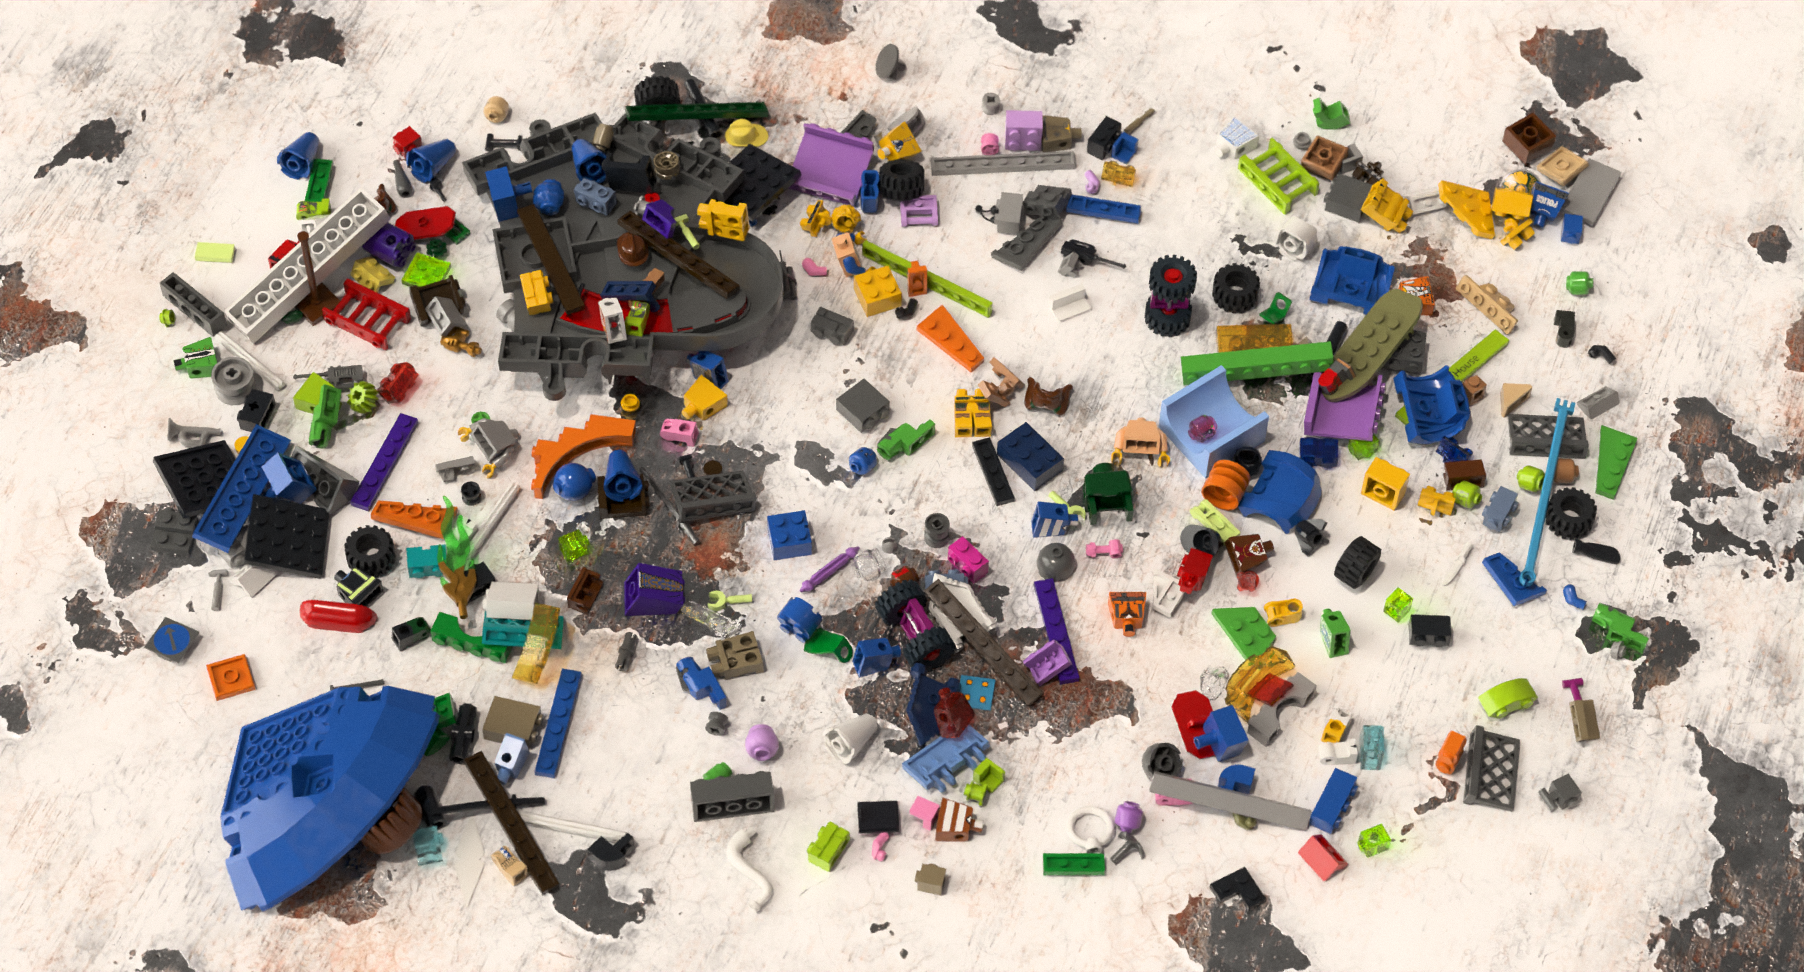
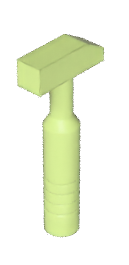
M687 214L675 217L674 219L677 221L676 226L680 225L683 234L693 249H698L700 244L690 229L684 224L689 222Z

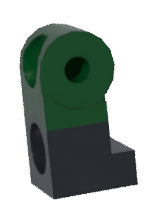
M417 617L392 627L391 639L398 650L402 651L407 649V645L427 638L431 634V628L423 617Z

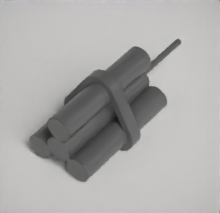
M779 250L784 286L783 301L789 298L790 300L797 299L795 287L797 281L794 278L793 268L791 266L786 267V262L782 261L781 250Z

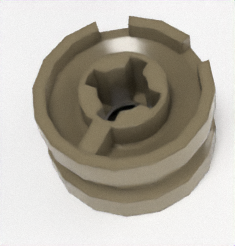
M663 151L654 157V171L658 178L669 180L671 177H676L679 174V158L675 153Z

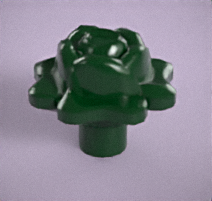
M431 240L430 244L426 245V253L431 255L432 258L443 257L444 253L448 251L446 248L447 244L445 242L442 243V240Z

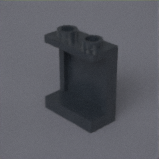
M607 153L606 159L602 162V170L605 171L606 182L612 190L653 193L657 178L650 156L643 155L639 164L615 162L612 153Z

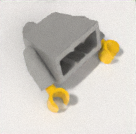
M483 418L469 425L470 428L468 429L466 427L459 428L458 436L465 434L460 439L462 442H466L470 434L488 462H493L491 465H484L482 473L485 470H490L491 472L487 475V478H491L494 474V469L496 467L500 468L511 457L519 433L516 429H509L504 421Z

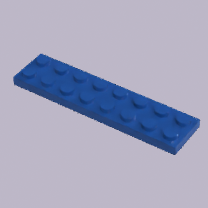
M256 424L194 530L192 537L228 553L250 515L253 494L261 495L269 482L262 466L277 452L285 454L291 440Z

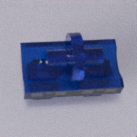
M1446 436L1442 437L1441 443L1436 450L1439 455L1444 457L1443 463L1470 460L1473 451L1469 448L1463 449L1458 445V440Z

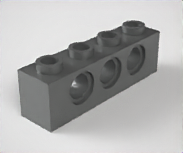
M172 272L159 283L163 297L211 336L214 337L227 326L224 312L176 273Z

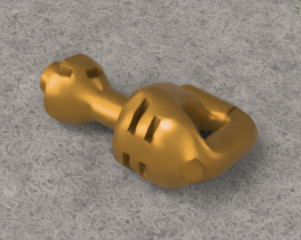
M454 326L446 337H441L440 344L447 350L458 353L463 349L472 357H475L477 354L480 355L482 351L479 343L465 342L466 337L470 334L466 329Z

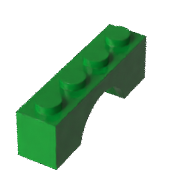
M442 612L438 613L430 630L432 641L436 644L447 645L458 651L464 650L475 656L487 657L494 662L506 663L513 646L482 644V636L465 634L459 627L458 617Z

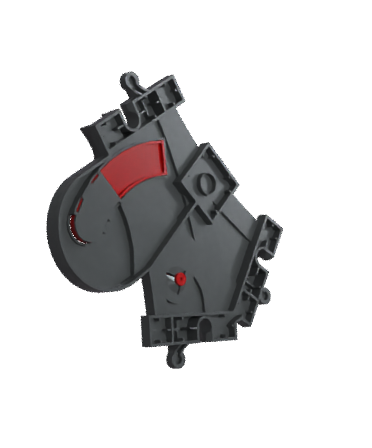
M596 112L552 129L550 123L546 120L539 119L533 121L529 127L531 137L523 139L520 144L521 152L527 159L525 162L515 163L511 161L510 155L503 147L462 162L464 173L476 194L479 196L487 193L494 211L495 208L486 171L507 166L511 184L518 185L530 181L532 192L547 179L559 181L564 190V201L559 213L550 216L541 213L539 209L537 211L577 291L581 283L585 284L581 294L585 310L567 315L548 277L550 287H546L547 293L551 292L553 303L550 304L551 310L529 315L520 275L537 270H542L544 276L548 275L519 217L500 221V228L492 229L504 294L514 292V332L502 333L498 357L500 371L538 373L543 382L545 398L551 401H558L566 394L564 378H584L587 374V360L592 356L600 355L604 357L601 373L608 379L609 384H611L613 375L644 376L648 386H650L649 375H651L653 356L658 351L725 350L751 341L773 323L780 312L784 298L782 268L773 250L764 241L751 233H747L745 241L720 237L716 234L714 236L708 235V229L699 228L698 225L701 216L697 214V209L700 203L709 204L711 199L725 202L745 180L743 169L718 158L722 150L721 143L717 138L708 137L700 142L699 148L681 139H677L667 151L673 152L678 156L679 174L676 177H671L669 180L660 179L656 176L657 181L652 194L615 191L617 204L608 215L597 213L591 208L579 205L574 194L575 186L581 181L576 175L571 147L578 139H585L592 144L596 128L599 127V124H603ZM626 113L614 125H609L613 127L614 135L610 149L603 152L605 155L612 153L615 162L639 164L642 156L647 155L650 156L654 168V157L660 152L661 145L664 143V135L660 129L643 121H628ZM606 179L602 183H599L604 187H609V184L606 182ZM533 193L523 194L515 198L518 209L533 204ZM640 196H645V201L650 203L661 199L674 208L673 218L687 214L689 222L684 224L690 229L700 247L696 250L693 249L683 234L680 225L675 227L673 237L671 238L738 283L740 290L726 299L649 245H647L648 258L645 263L636 267L625 265L619 258L617 240L628 231L617 224V219L630 210L635 213L633 208ZM654 268L664 272L665 280L653 294L660 304V309L656 312L649 311L643 336L626 334L627 340L608 344L598 304L599 301L603 300L600 295L608 281H643ZM618 300L625 321L626 316L628 317L631 311V307H629L628 300ZM611 322V328H615L617 324ZM631 326V329L638 330V327Z

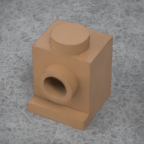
M1472 376L1462 383L1468 397L1469 407L1484 397L1487 384L1479 376Z

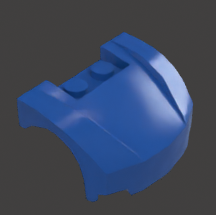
M1340 246L1338 250H1328L1325 248L1322 252L1309 300L1327 304L1328 300L1332 299L1337 302L1352 304L1356 307H1364L1363 314H1367L1378 299L1389 291L1395 267L1383 262L1382 256L1363 249Z
M1445 365L1439 371L1422 377H1412L1402 370L1393 378L1396 392L1403 396L1409 423L1405 426L1408 443H1439L1445 441V437L1450 439L1465 429L1466 422L1470 418L1468 397L1461 380L1454 378L1449 371V366Z
M1269 450L1261 463L1264 468L1252 492H1245L1238 508L1243 517L1253 513H1260L1272 518L1280 525L1285 534H1289L1291 528L1299 522L1307 520L1316 508L1322 491L1320 478L1315 469L1301 458L1290 453Z

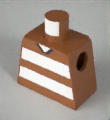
M942 798L935 841L967 842L970 831L982 833L984 821L972 819L973 808L971 806Z

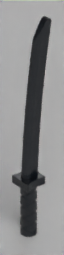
M512 794L510 798L515 808L522 805H545L544 797L516 798V794ZM486 801L468 802L438 807L431 812V815L436 816L469 810L488 809L490 807Z

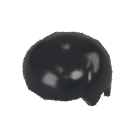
M1243 446L1234 454L1233 462L1243 466L1251 477L1259 472L1262 456L1257 449Z

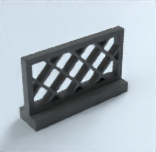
M1508 414L1510 455L1549 457L1555 430L1551 423H1556L1558 416ZM1567 417L1565 429L1571 433L1568 436L1563 434L1559 457L1586 459L1589 444L1588 440H1586L1584 417ZM1513 421H1520L1523 424L1521 426H1517L1515 423H1513ZM1532 422H1539L1542 425L1540 427H1536L1534 424H1532ZM1570 424H1579L1580 427L1574 429ZM1529 427L1533 432L1528 434L1523 429ZM1548 428L1552 432L1547 435L1542 430ZM1519 433L1524 437H1515L1514 435ZM1538 434L1543 438H1535L1533 436ZM1574 436H1576V437H1578V438L1581 439V440H1575V439H1571V438L1574 437Z
M744 470L671 480L669 482L679 510L681 522L755 511L757 497L755 492L752 493ZM741 478V482L738 484L732 481V479ZM721 481L723 482V484L721 486H718L713 482ZM698 483H701V484H703V485H705V486H704L703 489H701V488L696 487V486H694V485H695V484H698ZM727 485H730V486L734 487L735 489H734V491L732 492V491H729V490L725 489V487H726ZM683 486L686 487V490L683 492L676 489V487ZM710 487L716 490L717 492L715 494H712L707 492L706 490ZM692 490L699 494L694 497L688 494V492ZM739 490H741V491L745 492L746 494H739V495H738V494H736V493H737ZM720 493L727 495L725 497H718ZM702 495L705 496V497H707V498H710V499L700 500V498H701ZM683 498L690 500V502L683 503L681 501Z
M1475 726L1470 733L1464 804L1471 805L1474 802L1510 812L1513 811L1520 739L1484 731L1483 726ZM1485 738L1492 739L1496 745L1489 748L1485 743ZM1503 744H1513V751L1509 753ZM1496 748H1499L1504 754L1500 759L1492 752ZM1486 754L1494 761L1490 765H1487L1483 760V756ZM1505 759H1508L1512 764V768L1509 770L1501 763ZM1497 765L1503 773L1496 776L1490 768ZM1485 771L1492 778L1487 783L1481 777V774ZM1504 776L1510 781V786L1506 788L1499 780ZM1494 782L1501 789L1496 794L1489 787ZM1482 789H1485L1491 797L1488 799L1481 798L1479 793ZM1504 793L1509 800L1508 804L1502 803L1498 796Z

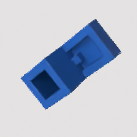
M1239 764L1231 765L1220 774L1218 787L1249 794L1256 768Z

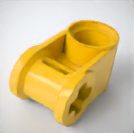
M1298 599L1272 601L1264 605V611L1268 615L1267 623L1270 627L1297 623L1301 620L1303 604Z

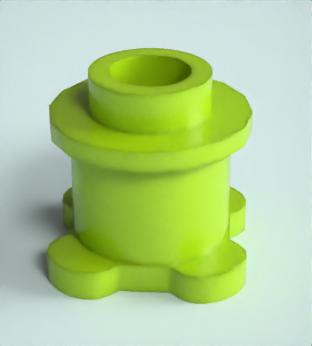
M971 781V784H966L964 795L967 796L966 800L978 801L979 806H982L988 783H984V786L974 784V781Z

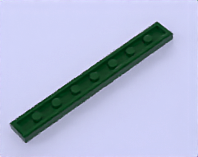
M765 102L625 106L628 121L768 117L769 114Z

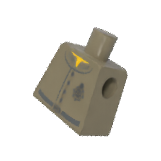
M1042 115L1043 152L1070 149L1072 139L1082 138L1081 128H1071L1069 118Z

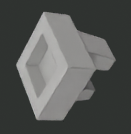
M1072 252L1064 257L1058 273L1063 276L1067 274L1071 277H1076L1079 274L1076 269L1082 267V263L1078 260L1079 255Z

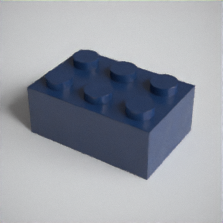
M1027 422L997 443V455L1034 491L1063 471L1064 458Z

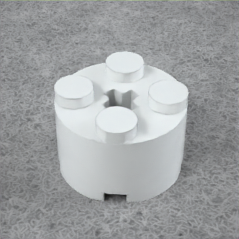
M1294 216L1275 235V246L1278 245L1280 248L1278 251L1287 259L1293 261L1303 259L1317 242V229L1315 226Z

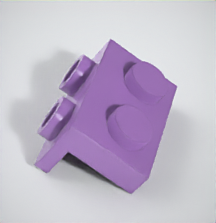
M1056 640L1047 642L1041 649L1031 653L1028 658L1023 660L1024 665L1030 669L1039 686L1072 665L1064 647Z

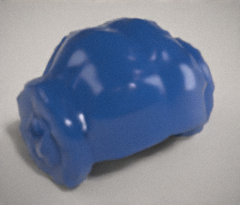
M547 179L535 188L533 204L543 214L552 216L559 213L564 201V190L559 181Z

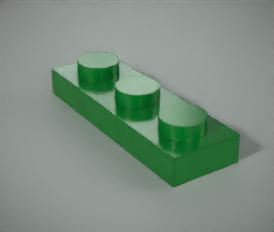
M315 158L304 201L322 202V199H325L333 169V160Z
M1043 853L1042 856L1043 875L1105 874L1104 853Z

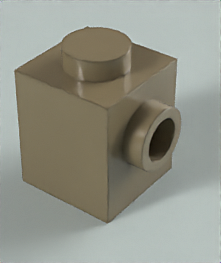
M922 863L921 870L916 871L914 882L918 883L917 891L941 896L946 879V868H941L931 863Z

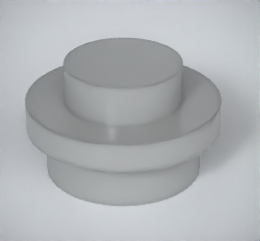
M1300 132L1294 137L1293 144L1299 149H1307L1311 145V138L1307 133Z
M1614 641L1610 656L1614 657L1615 660H1620L1621 657L1625 656L1626 646H1624L1623 641Z

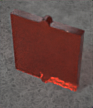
M1268 673L1262 680L1256 682V685L1247 692V695L1272 707L1293 687V683Z

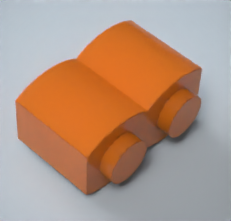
M1455 731L1448 733L1435 763L1436 768L1440 772L1445 774H1452L1464 752L1463 748L1467 742L1465 736Z

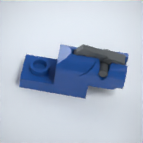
M686 657L677 662L676 672L683 691H689L696 700L709 696L713 705L716 704L719 710L727 707L726 696L710 667L701 669L693 657Z

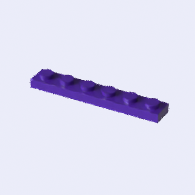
M403 413L399 414L350 501L351 506L369 512L418 424L417 418Z
M1053 578L1034 581V589L1048 642L1056 640L1060 643L1072 665L1057 674L1059 685L1079 682V675Z

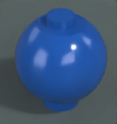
M579 463L565 464L555 474L553 489L565 500H581L589 494L592 483L596 481L595 473L591 468L587 469Z

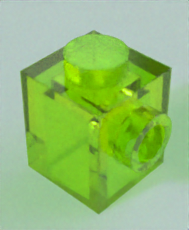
M1375 434L1373 441L1350 439L1348 450L1359 461L1363 458H1369L1377 452L1380 441Z

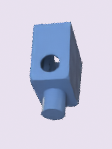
M508 733L504 736L494 762L498 771L497 778L503 785H506L509 777H518L530 753L525 739Z

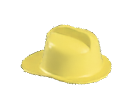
M738 119L730 125L725 133V138L728 144L732 146L746 147L752 144L759 147L767 142L768 132L761 125L751 124L746 119Z

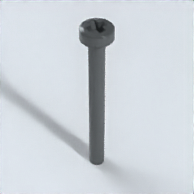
M374 680L338 687H369L384 684V680ZM330 685V691L338 687Z

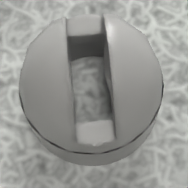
M886 537L882 541V550L887 554L894 553L897 550L896 540L893 537Z

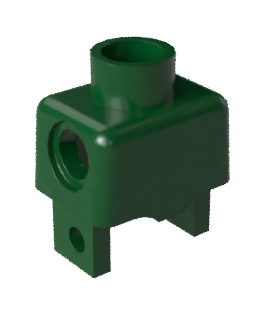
M1099 463L1093 467L1092 473L1085 475L1083 485L1084 510L1089 514L1090 525L1096 524L1097 512L1125 510L1126 521L1133 520L1134 510L1132 503L1134 491L1128 471H1115L1113 464Z

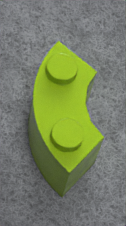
M1518 678L1494 686L1481 694L1478 699L1489 717L1500 719L1512 711L1531 707L1533 702L1538 699V696L1528 679Z

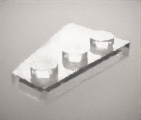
M691 600L683 604L681 612L685 613L687 617L696 620L724 639L739 632L742 626L741 623Z

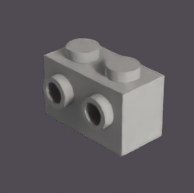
M1001 192V199H997L996 210H999V214L995 213L994 224H997V232L1013 234L1019 232L1023 194Z

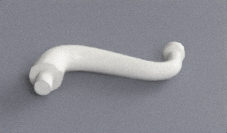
M750 827L746 831L740 829L730 839L726 854L730 863L738 871L761 886L763 890L762 895L756 901L752 900L748 903L750 908L757 913L760 910V906L769 900L772 894V887L768 879L741 855V850L751 842L750 837L756 833L754 828Z

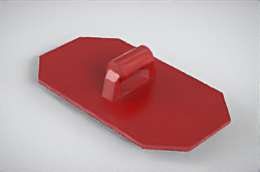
M448 206L409 211L395 221V226L413 235L414 240L439 237L454 227L456 212Z
M1196 690L1177 694L1171 708L1187 752L1198 759L1215 756L1211 745L1197 749L1194 743L1196 736L1205 734L1202 727L1213 711L1209 698Z

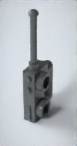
M362 365L330 366L328 371L316 373L321 377H328L329 383L342 391H350L349 388H354V383L363 381ZM294 374L293 378L295 380L309 378L311 374ZM352 379L353 383L340 384V380Z

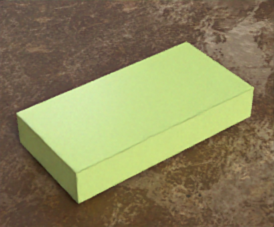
M198 242L195 261L232 263L235 245Z

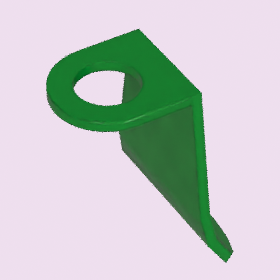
M821 627L814 631L804 645V651L807 653H834L836 658L842 663H847L853 654L852 647L844 636L828 632ZM843 647H846L848 649V655L846 658H843L841 656V650Z

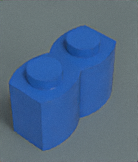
M864 170L861 175L862 212L876 213L879 204V173L877 170Z

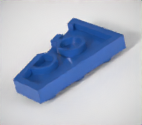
M1500 552L1485 557L1482 561L1485 568L1513 606L1543 596L1547 592V589L1543 586L1539 587L1535 583L1526 587L1529 581L1527 578H1524L1526 582L1523 586L1519 581L1521 572L1518 570V566Z

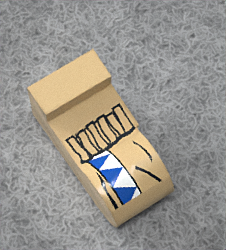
M507 846L501 847L491 855L494 864L513 887L528 876L527 866L522 861L520 862Z

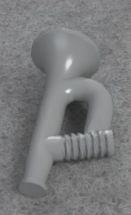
M171 418L168 419L167 440L179 434L180 443L187 447L205 445L209 435L220 436L221 428L180 426L173 422ZM198 434L201 437L200 440L187 439L186 435Z

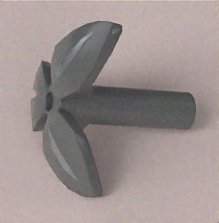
M1126 831L1120 832L1118 837L1127 842L1110 860L1116 864L1131 848H1136L1141 859H1143L1144 850L1138 840Z

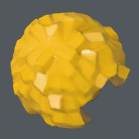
M841 205L836 207L832 213V224L835 229L842 233H852L857 223L861 221L859 211L852 205Z

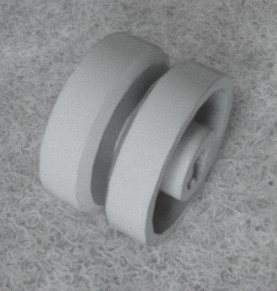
M227 357L220 360L212 369L211 378L216 396L224 404H244L245 397L250 394L252 389L256 390L252 366L243 358Z

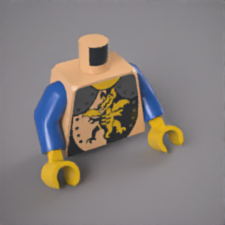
M863 231L856 235L852 233H839L836 237L832 238L837 258L846 277L876 269L871 266L868 270H865L861 266L855 244L860 245L867 240L862 237L865 234Z

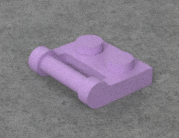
M921 195L913 200L900 201L901 226H907V224L938 225L936 195ZM932 214V217H907V215Z

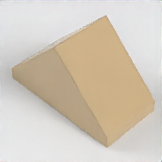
M1503 383L1500 393L1502 417L1505 418L1530 397L1532 391L1530 384Z

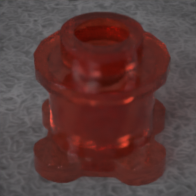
M1254 571L1240 572L1236 576L1238 579L1237 589L1240 592L1244 590L1252 592L1259 584V576Z

